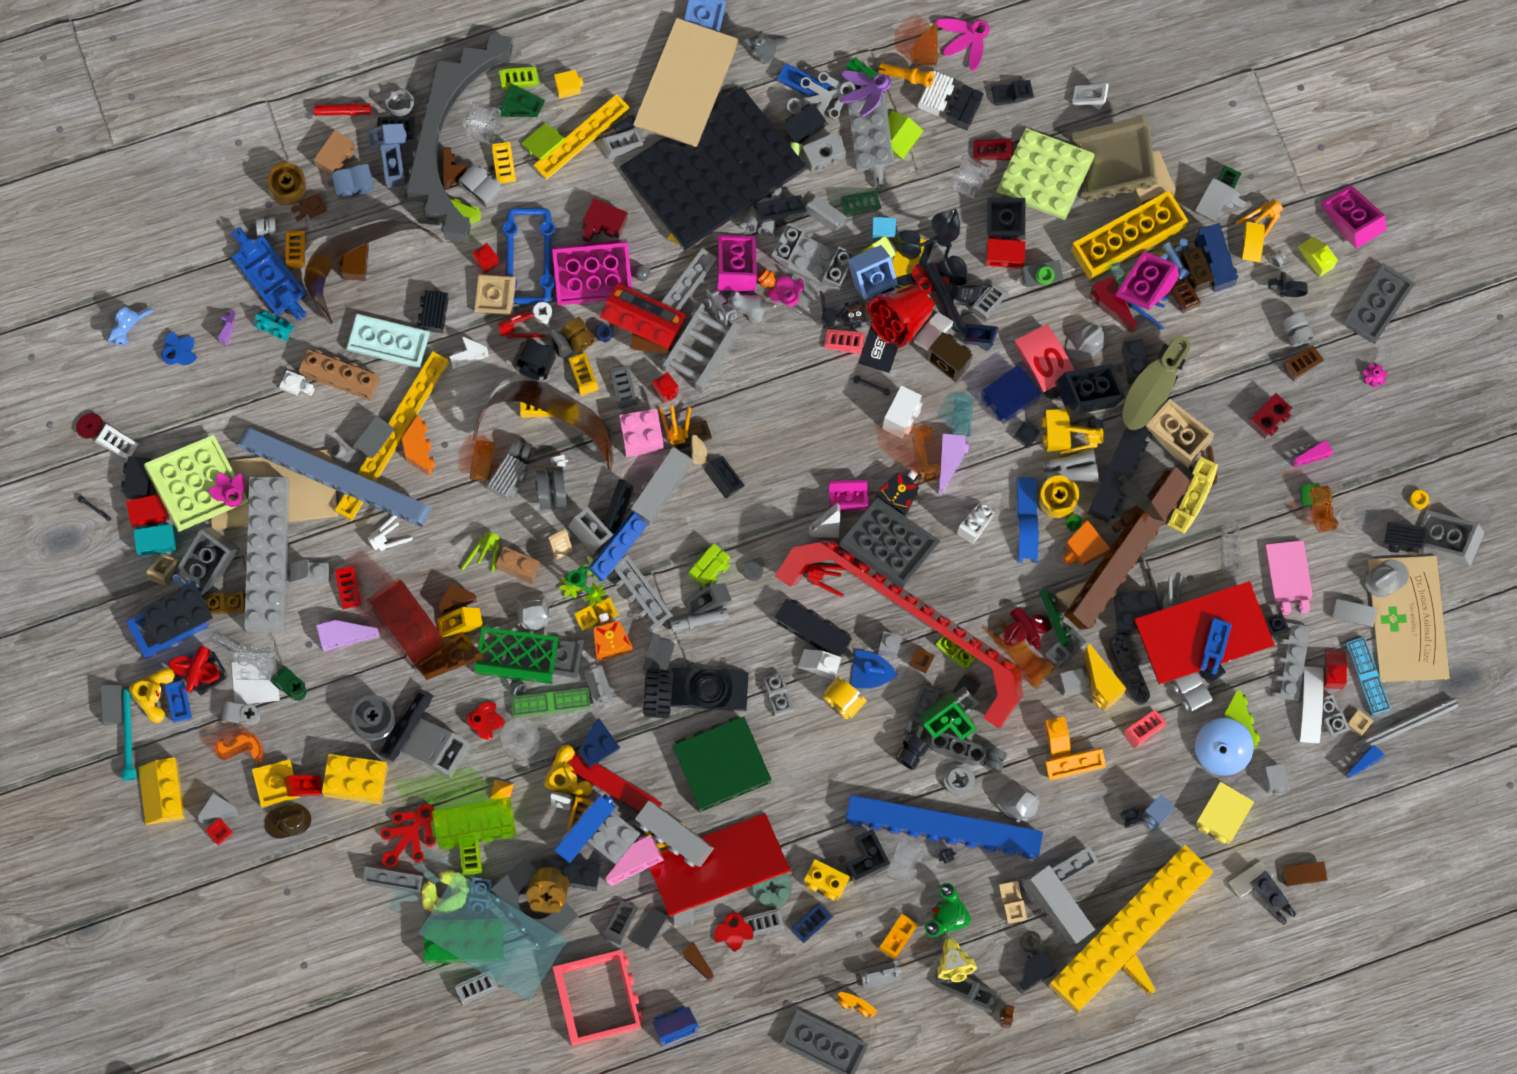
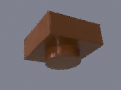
M917 647L909 666L926 674L935 655Z

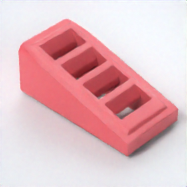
M827 329L824 348L861 355L865 333ZM832 335L836 336L834 344H830ZM839 337H843L842 345L838 344ZM847 338H850L849 345H846ZM854 339L858 340L857 346H853Z
M1154 709L1129 726L1123 735L1133 748H1136L1162 729L1167 723ZM1152 717L1153 720L1157 723V726H1155L1149 718ZM1144 722H1146V724L1151 728V730L1148 729ZM1138 727H1140V729L1145 733V735L1141 733Z

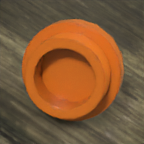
M765 268L757 276L756 280L759 281L758 284L760 286H776L775 274L772 270Z

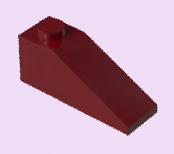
M1112 276L1093 284L1090 292L1092 301L1096 302L1100 309L1131 333L1135 332L1137 324L1125 300L1116 297L1119 287L1114 277Z

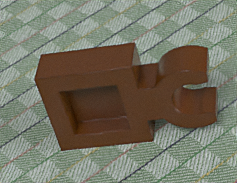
M319 193L301 200L303 206L297 205L291 208L292 213L300 212V215L295 217L297 222L303 220L307 214L311 219L327 212Z
M1005 1005L1004 1010H1000L999 1021L1002 1022V1027H1011L1014 1006Z

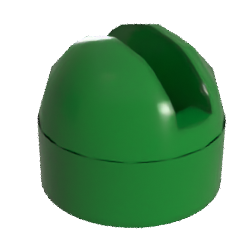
M1078 514L1068 515L1066 527L1070 530H1078L1081 527L1080 516Z

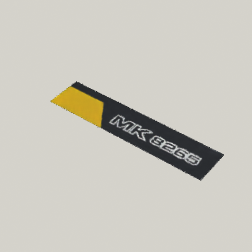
M920 238V243L927 241L926 239ZM934 242L921 247V254L915 259L905 258L897 250L892 264L898 285L883 291L882 294L910 284L914 285L916 282L912 277V270L916 264L925 268ZM871 326L858 363L890 373L898 347L891 342L889 344L885 343Z

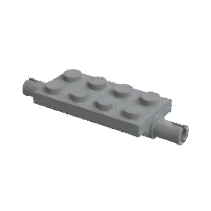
M882 92V97L877 107L866 116H860V111L869 97L858 102L848 103L857 170L859 172L869 170L873 173L874 188H880V185L882 187L886 186L883 171L886 166L895 164L884 92Z

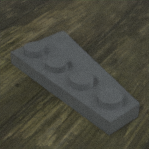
M584 640L558 642L553 675L577 679ZM543 642L540 646L547 653L553 648V643ZM527 643L522 645L526 650H529L535 644ZM519 644L510 650L516 659L525 653ZM536 647L529 653L534 661L544 655L539 647ZM507 652L502 656L501 663L508 665L514 661ZM528 655L518 661L522 667L526 668L533 663ZM546 657L537 663L541 670H550L551 663Z

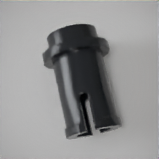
M627 114V117L612 123L616 133L618 134L630 127L634 128L635 117L633 114Z

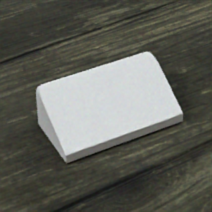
M1260 861L1228 883L1237 896L1242 898L1254 890L1250 882L1264 871H1267L1271 877L1273 874Z

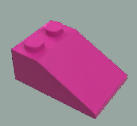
M1352 185L1321 202V206L1338 230L1356 249L1386 231L1385 215Z
M718 235L717 290L755 292L757 279L756 236Z
M1143 251L1116 293V297L1150 310L1171 290L1179 277L1177 264Z

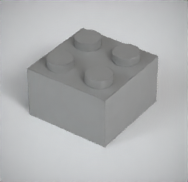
M611 812L586 845L615 867L631 845L641 837V834L614 812Z

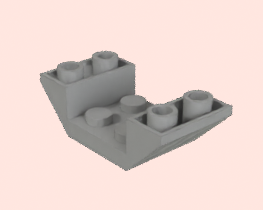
M787 223L772 253V257L787 270L821 286L840 288L850 268L848 259L855 257L856 254L841 247H838L836 251L804 236V230Z

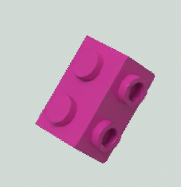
M867 480L829 481L830 508L838 503L840 510H867Z

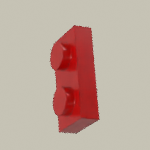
M288 775L284 778L288 797L322 795L320 775Z

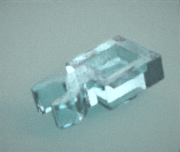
M1119 262L1111 265V277H1114L1120 289L1126 276L1123 269H1120Z

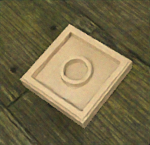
M478 274L474 312L512 315L516 277Z

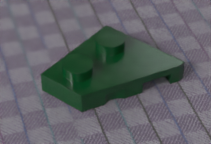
M511 84L496 116L538 117L546 100Z

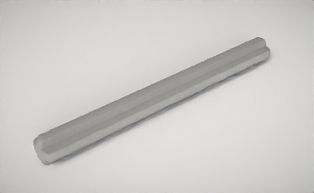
M1455 698L1447 700L1355 742L1353 748L1356 753H1360L1369 749L1372 745L1382 743L1456 709L1459 706Z

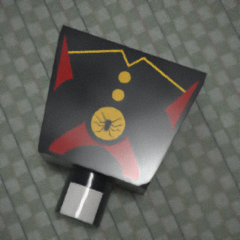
M911 469L905 477L897 472L876 492L875 499L879 498L906 517L919 491V486L914 483L919 475Z

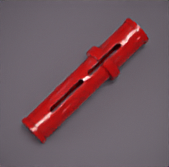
M371 103L314 104L315 116L350 115V117H354L355 115H371Z

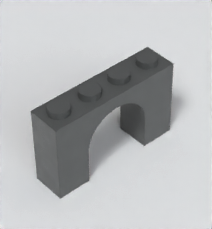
M525 858L491 888L493 893L491 897L498 905L502 903L506 908L504 912L510 919L515 918L519 922L517 926L524 934L528 932L532 937L530 941L537 949L541 947L544 950L579 919V916L567 902H565L560 912H553L543 919H532L523 914L518 905L519 897L522 891L529 886L533 873L538 872L532 863Z

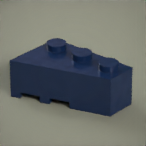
M1220 222L1199 229L1194 244L1195 247L1201 246L1215 279L1212 284L1213 291L1216 292L1234 286L1238 278V272L1233 267Z

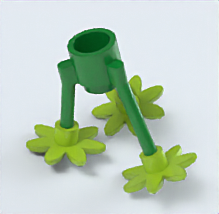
M588 556L589 564H584L583 568L579 567L578 570H572L568 578L563 577L562 581L565 585L559 586V590H566L564 593L565 598L570 593L574 598H577L576 591L581 592L584 590L589 594L584 598V601L590 600V606H593L595 601L602 603L600 596H604L607 593L601 591L603 584L596 587V584L593 582L591 588L585 584L586 576L589 577L593 574L588 567L594 560Z

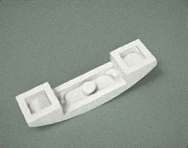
M1304 666L1300 742L1319 744L1323 709V668Z

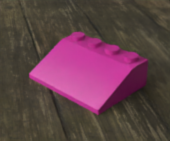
M627 239L552 246L558 305L607 301L617 283L632 289Z

